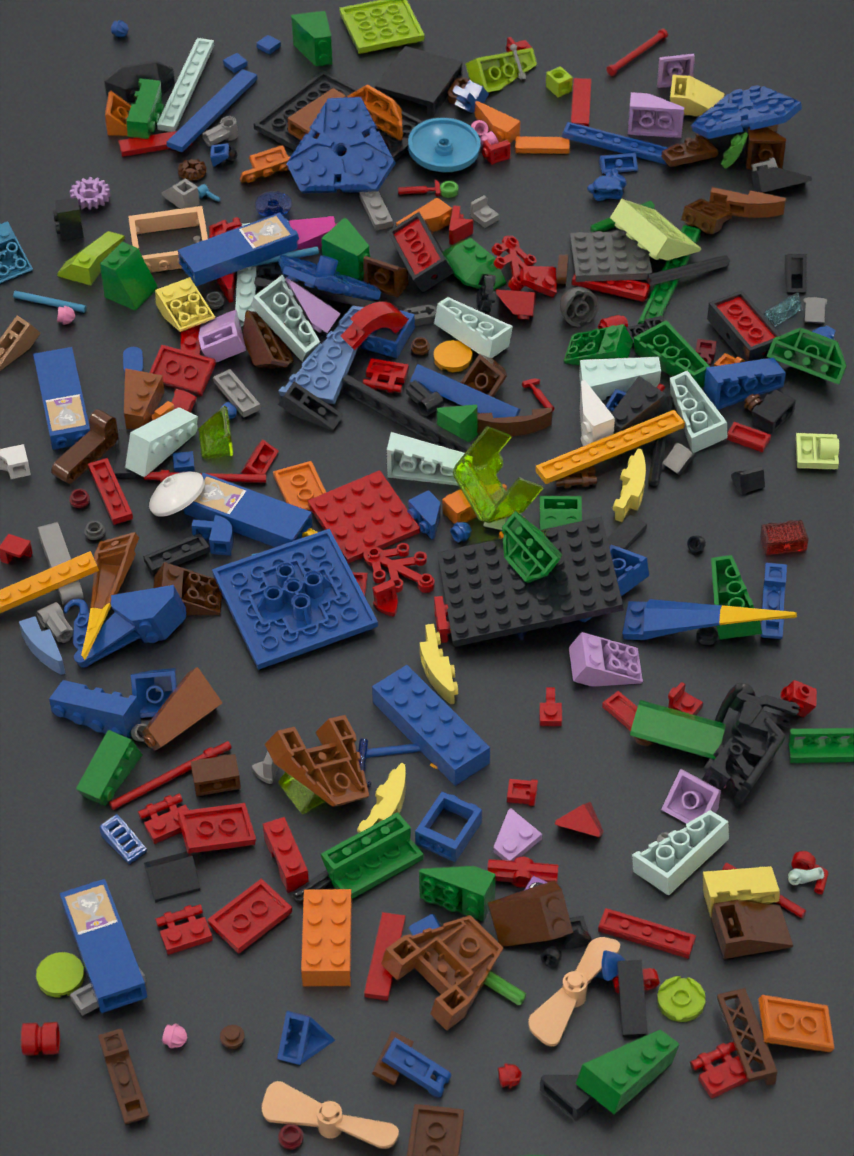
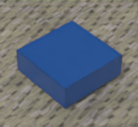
M269 35L256 43L258 49L269 55L281 47V41Z
M238 53L223 60V65L233 73L248 66L247 60Z

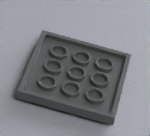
M626 231L570 233L576 282L647 280L648 274H652L648 250L642 249L637 245L638 241L626 236Z

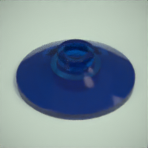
M279 191L263 193L255 201L257 212L266 217L277 213L284 215L292 207L291 198Z

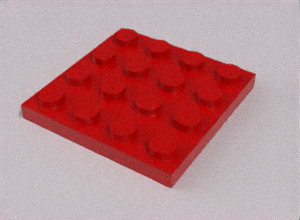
M380 470L308 500V506L324 530L330 528L348 564L363 558L364 552L372 547L384 549L420 533V527L407 512V508Z

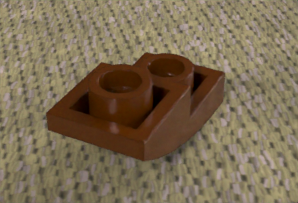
M391 1031L372 1072V1075L392 1085L395 1084L400 1072L381 1061L394 1038L412 1047L414 1042L394 1031Z

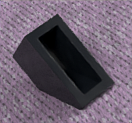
M807 254L785 255L787 292H806Z
M543 1075L540 1078V1091L574 1121L580 1119L596 1104L597 1100L575 1084L578 1075Z

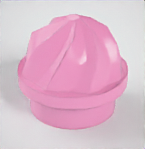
M477 120L471 125L479 135V138L485 132L488 133V125L482 120Z
M492 131L485 132L480 139L482 148L484 140H487L491 145L498 143V139Z
M65 305L64 307H58L57 322H61L62 325L71 323L75 318L73 309Z
M173 1024V1026L167 1025L163 1033V1044L168 1045L172 1049L181 1047L187 1041L185 1029L178 1024Z

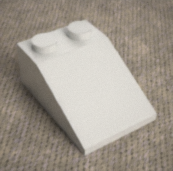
M582 380L580 391L581 443L583 446L613 435L615 418L587 382Z

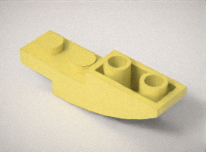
M637 449L635 455L630 456L627 469H623L620 480L623 481L621 497L616 499L613 505L615 520L623 522L630 508L638 511L643 498L646 464L642 449Z
M434 624L425 625L426 642H420V659L424 672L438 694L449 704H455V695H458V685L452 679L455 678L454 665H450L449 657H443V650L438 649V645H441L440 633L435 632Z
M401 763L397 769H393L384 785L381 784L375 793L377 804L372 808L370 816L359 824L358 833L397 812L400 814L406 791L405 764Z

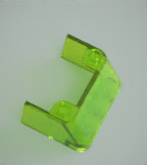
M488 426L456 463L453 469V476L478 519L491 523L510 517L514 511L519 514L523 513L543 490V487L518 477L506 492L496 474L503 466V458L500 451L512 437L507 433Z

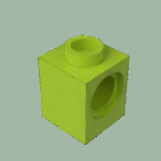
M561 66L546 72V87L553 94L560 97L572 92L573 77Z

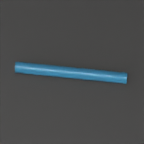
M318 247L287 252L282 255L300 258L319 254ZM280 255L250 267L278 262Z
M14 291L13 298L54 307H64L65 305L72 308L73 311L83 313L87 310V306L20 291Z

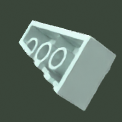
M281 275L253 297L251 307L303 362L319 345L320 341L309 321L303 315L302 308L294 299V294L288 288L284 276Z
M449 297L437 304L434 324L478 354L493 358L509 347L513 326Z
M659 357L580 360V387L581 381L585 380L601 401L606 400L607 396H612L615 389L627 393L638 376L655 387L660 384L661 368Z
M685 371L671 377V396L673 397L678 415L685 422L683 430L691 452L695 453L726 439V420L690 373Z
M178 407L130 432L125 468L143 477L148 475L195 435L198 429V416Z
M391 432L387 447L388 478L468 487L472 470V455Z
M711 810L687 823L686 827L682 830H674L668 834L666 839L659 843L655 841L648 845L649 848L645 851H637L632 854L633 872L667 895H670L729 840L728 821Z

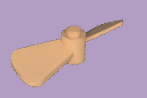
M606 937L592 940L588 944L576 971L569 972L564 976L563 987L530 1015V1031L543 1044L547 1046L559 1044L574 1008L583 1005L586 1000L587 984L602 970L603 951L619 953L620 943L617 940Z
M281 1081L270 1084L263 1099L262 1114L268 1122L318 1127L319 1133L325 1138H335L343 1131L378 1148H389L395 1144L399 1136V1130L394 1124L342 1115V1109L336 1102L327 1101L320 1103Z

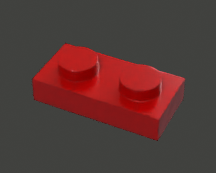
M443 596L434 597V612L437 632L440 633L441 643H447L448 634L451 633L450 623L446 621L448 605L444 604Z

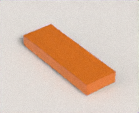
M516 136L515 153L569 154V139L562 137Z

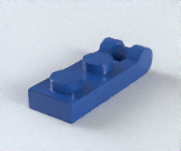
M397 1038L391 1041L381 1060L426 1088L435 1097H441L444 1092V1084L448 1083L452 1076L448 1070ZM431 1074L435 1075V1081L430 1078Z

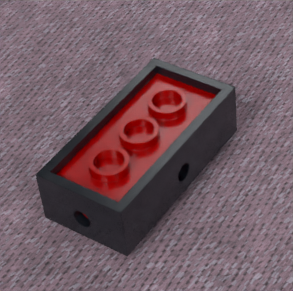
M420 212L388 231L412 279L422 293L454 273L432 230Z
M742 290L709 302L707 320L738 357L744 359L745 362L769 358L767 354L773 339L781 335Z

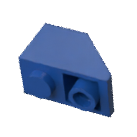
M428 490L408 500L407 512L419 525L421 531L424 534L426 533L431 539H434L440 520V501Z

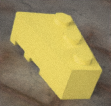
M772 866L703 872V894L711 918L714 903L732 900L765 904L779 902L780 891Z

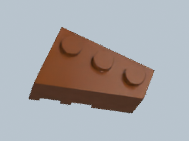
M125 368L124 417L126 429H138L151 422L152 414L157 409L165 392L163 375Z

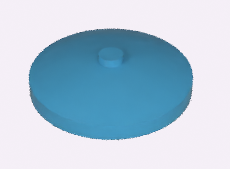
M434 118L414 127L409 135L408 150L413 160L427 169L438 172H453L462 170L476 161L480 153V138L470 125L452 118Z

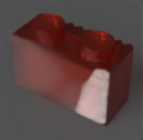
M802 520L768 523L766 525L763 524L761 527L760 540L765 555L807 550L809 539Z

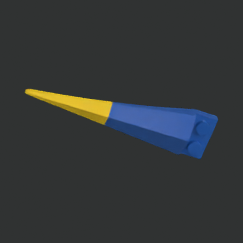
M649 599L648 602L628 601L622 634L623 639L647 640L711 626L796 618L797 613Z

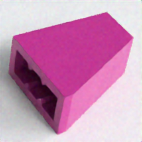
M334 216L289 221L292 229H295L299 235V240L297 241L298 249L296 250L318 247V250L322 249L321 238L337 225L335 224Z

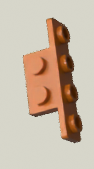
M283 145L250 155L249 160L253 169L242 172L240 182L249 183L258 177H268L273 172L288 170L289 168L286 163L290 157H288Z

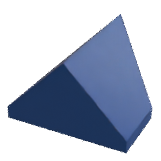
M287 1011L277 1059L301 1065L334 1042L335 1039L312 1017Z

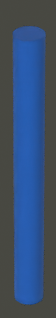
M415 743L356 751L360 752L361 758L421 752V749Z

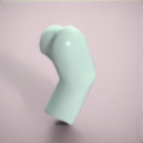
M821 867L811 870L793 869L788 874V881L792 885L804 884L824 878V872Z

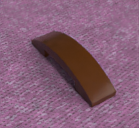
M552 408L532 409V415L493 418L492 413L477 414V433L490 436H521L540 431L552 425Z
M122 1028L98 1035L125 1125L148 1118L149 1113L140 1090Z

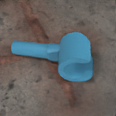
M203 184L198 187L199 198L206 195L217 202L221 200V198L209 192L206 185Z

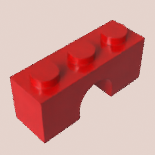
M285 817L264 823L265 843L271 857L275 856L279 875L287 893L293 892L309 882L308 869Z

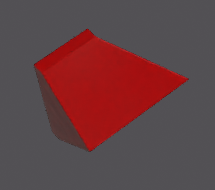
M591 802L577 807L555 821V825L598 837L603 835V829Z

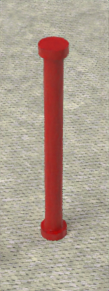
M665 29L659 30L658 34L614 65H609L606 68L607 73L610 76L615 75L617 70L661 39H666L668 32Z

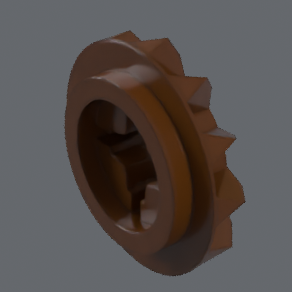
M192 158L189 161L184 160L183 163L179 164L178 168L179 176L187 180L200 179L207 172V167L203 161L200 162L199 159L192 160Z

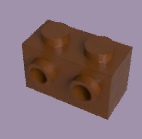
M235 754L191 761L196 796L241 789Z

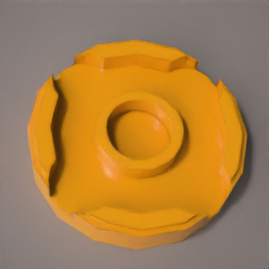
M445 341L435 348L433 359L435 365L441 370L444 368L448 372H460L467 369L470 362H472L471 348L461 341Z

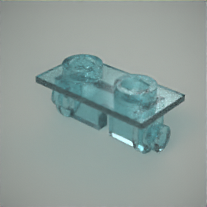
M799 293L787 296L784 301L771 309L765 310L764 316L767 320H772L774 327L802 310Z

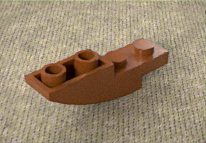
M712 187L710 192V202L733 211L732 216L750 218L773 217L783 215L785 211L786 198L751 190L747 195Z

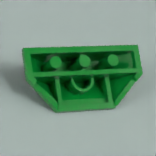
M472 238L460 241L444 250V254L454 270L453 275L463 284L480 289L481 286L478 285L480 276L482 274L496 276L493 291L506 285L501 269H498L493 264L495 257Z
M798 328L774 338L767 354L769 358H774L779 362L839 385L847 368L838 341L804 328Z
M514 511L502 526L504 558L525 582L529 583L547 576L562 557L560 551L537 527L518 512Z

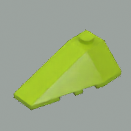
M533 48L517 51L524 73L537 65ZM513 51L480 57L465 63L470 81L484 87L488 93L502 89L519 77L520 74Z
M107 231L67 260L57 273V276L92 285L101 273L100 263L124 241L125 236Z

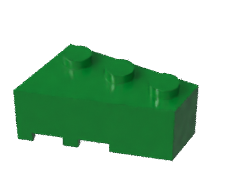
M139 79L140 91L135 92L137 100L135 104L131 105L126 120L127 136L148 139L151 133L154 132L155 125L158 123L164 110V104H162L161 81Z

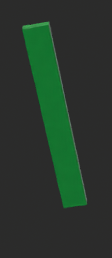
M683 225L681 229L682 233L697 244L701 235V229ZM691 254L667 260L662 271L687 265ZM680 278L655 285L638 324H642L645 319L657 316L663 317Z

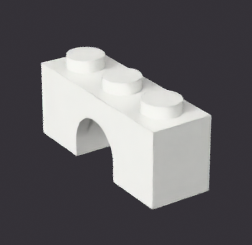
M24 444L0 449V470L7 471L11 479L31 475Z

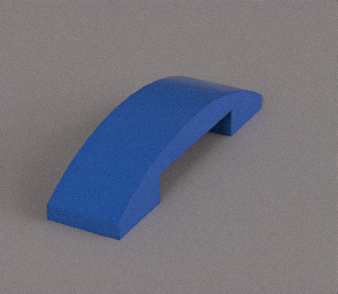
M765 564L762 609L784 611L786 564ZM784 619L761 620V637L782 639Z

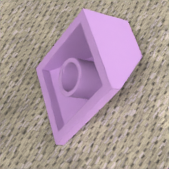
M686 54L660 57L658 88L671 87L673 75L693 77L695 55Z

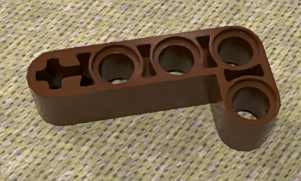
M100 409L93 411L89 418L90 431L55 461L51 469L52 475L68 484L73 483L89 468L88 463L97 461L116 444L118 440L116 418Z

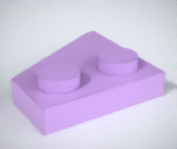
M510 808L493 847V852L502 860L514 861V859L524 855L542 840V833Z

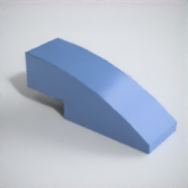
M35 616L19 621L22 637L31 652L53 671L60 675L65 674L63 660L51 630L41 631Z

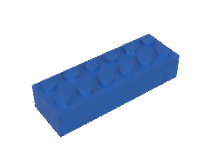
M405 665L372 686L373 703L413 744L416 743L420 747L421 752L437 766L454 786L490 764V747L408 665Z

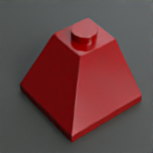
M496 290L498 297L514 315H518V319H529V316H534L535 292Z

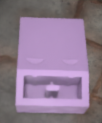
M237 310L201 324L199 341L205 357L213 358L216 362L246 351Z
M583 632L569 646L574 682L589 686L641 684L643 682L639 653L636 647Z

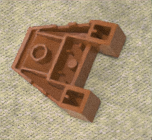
M346 715L329 718L315 732L322 744L321 746L306 749L295 727L278 730L264 744L275 765L331 806L335 807L369 797L364 770H361L359 760L361 759L360 752L356 751L354 743L357 740L356 735Z
M470 915L444 923L439 928H428L423 930L422 933L413 936L408 934L401 937L386 948L381 964L397 981L415 968L441 994L435 999L430 1014L446 1030H449L467 1014L503 951V947Z

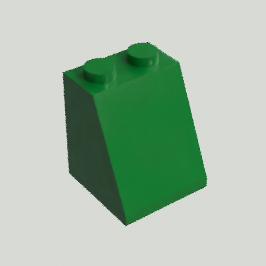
M326 11L291 15L293 45L315 66L333 64L331 33Z
M343 218L321 238L322 255L339 261L336 268L339 275H347L363 281V258L365 256L370 257L369 245L348 219Z
M121 242L100 263L104 296L111 301L136 311L158 289L137 247Z

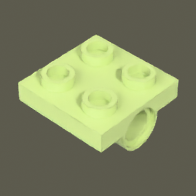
M796 433L797 468L838 469L839 439H837V434Z

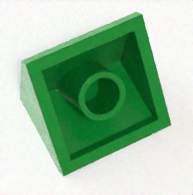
M477 404L437 408V425L470 443L477 436Z

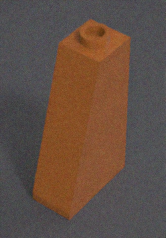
M332 88L288 117V132L302 140L304 135L308 134L311 130L309 127L313 124L314 119L320 113L327 99L346 98V95ZM316 134V135H315L314 138H315L316 140H317V138L319 137V134Z
M198 667L185 675L142 731L145 743L150 748H153L154 751L164 746L222 704V701Z

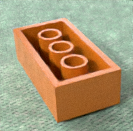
M351 889L304 890L301 965L303 986H351Z

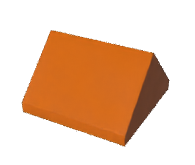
M112 91L108 95L105 113L107 134L127 136L126 120L131 105Z

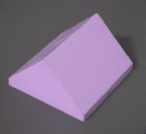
M680 769L661 810L687 824L710 810L716 813L719 808L721 790Z

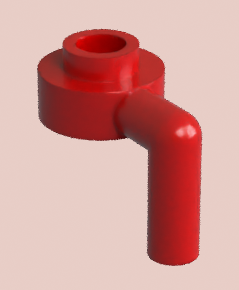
M799 851L793 855L791 862L793 869L811 870L821 867L816 864L815 857L807 851ZM823 867L821 868L824 872V878L817 880L814 892L817 894H823L828 878V871Z

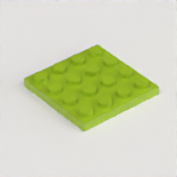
M377 0L339 8L342 20L359 54L425 40V35L407 0Z

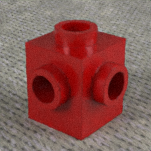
M793 680L782 689L780 697L782 700L797 703L799 705L797 715L806 717L816 707L817 689Z

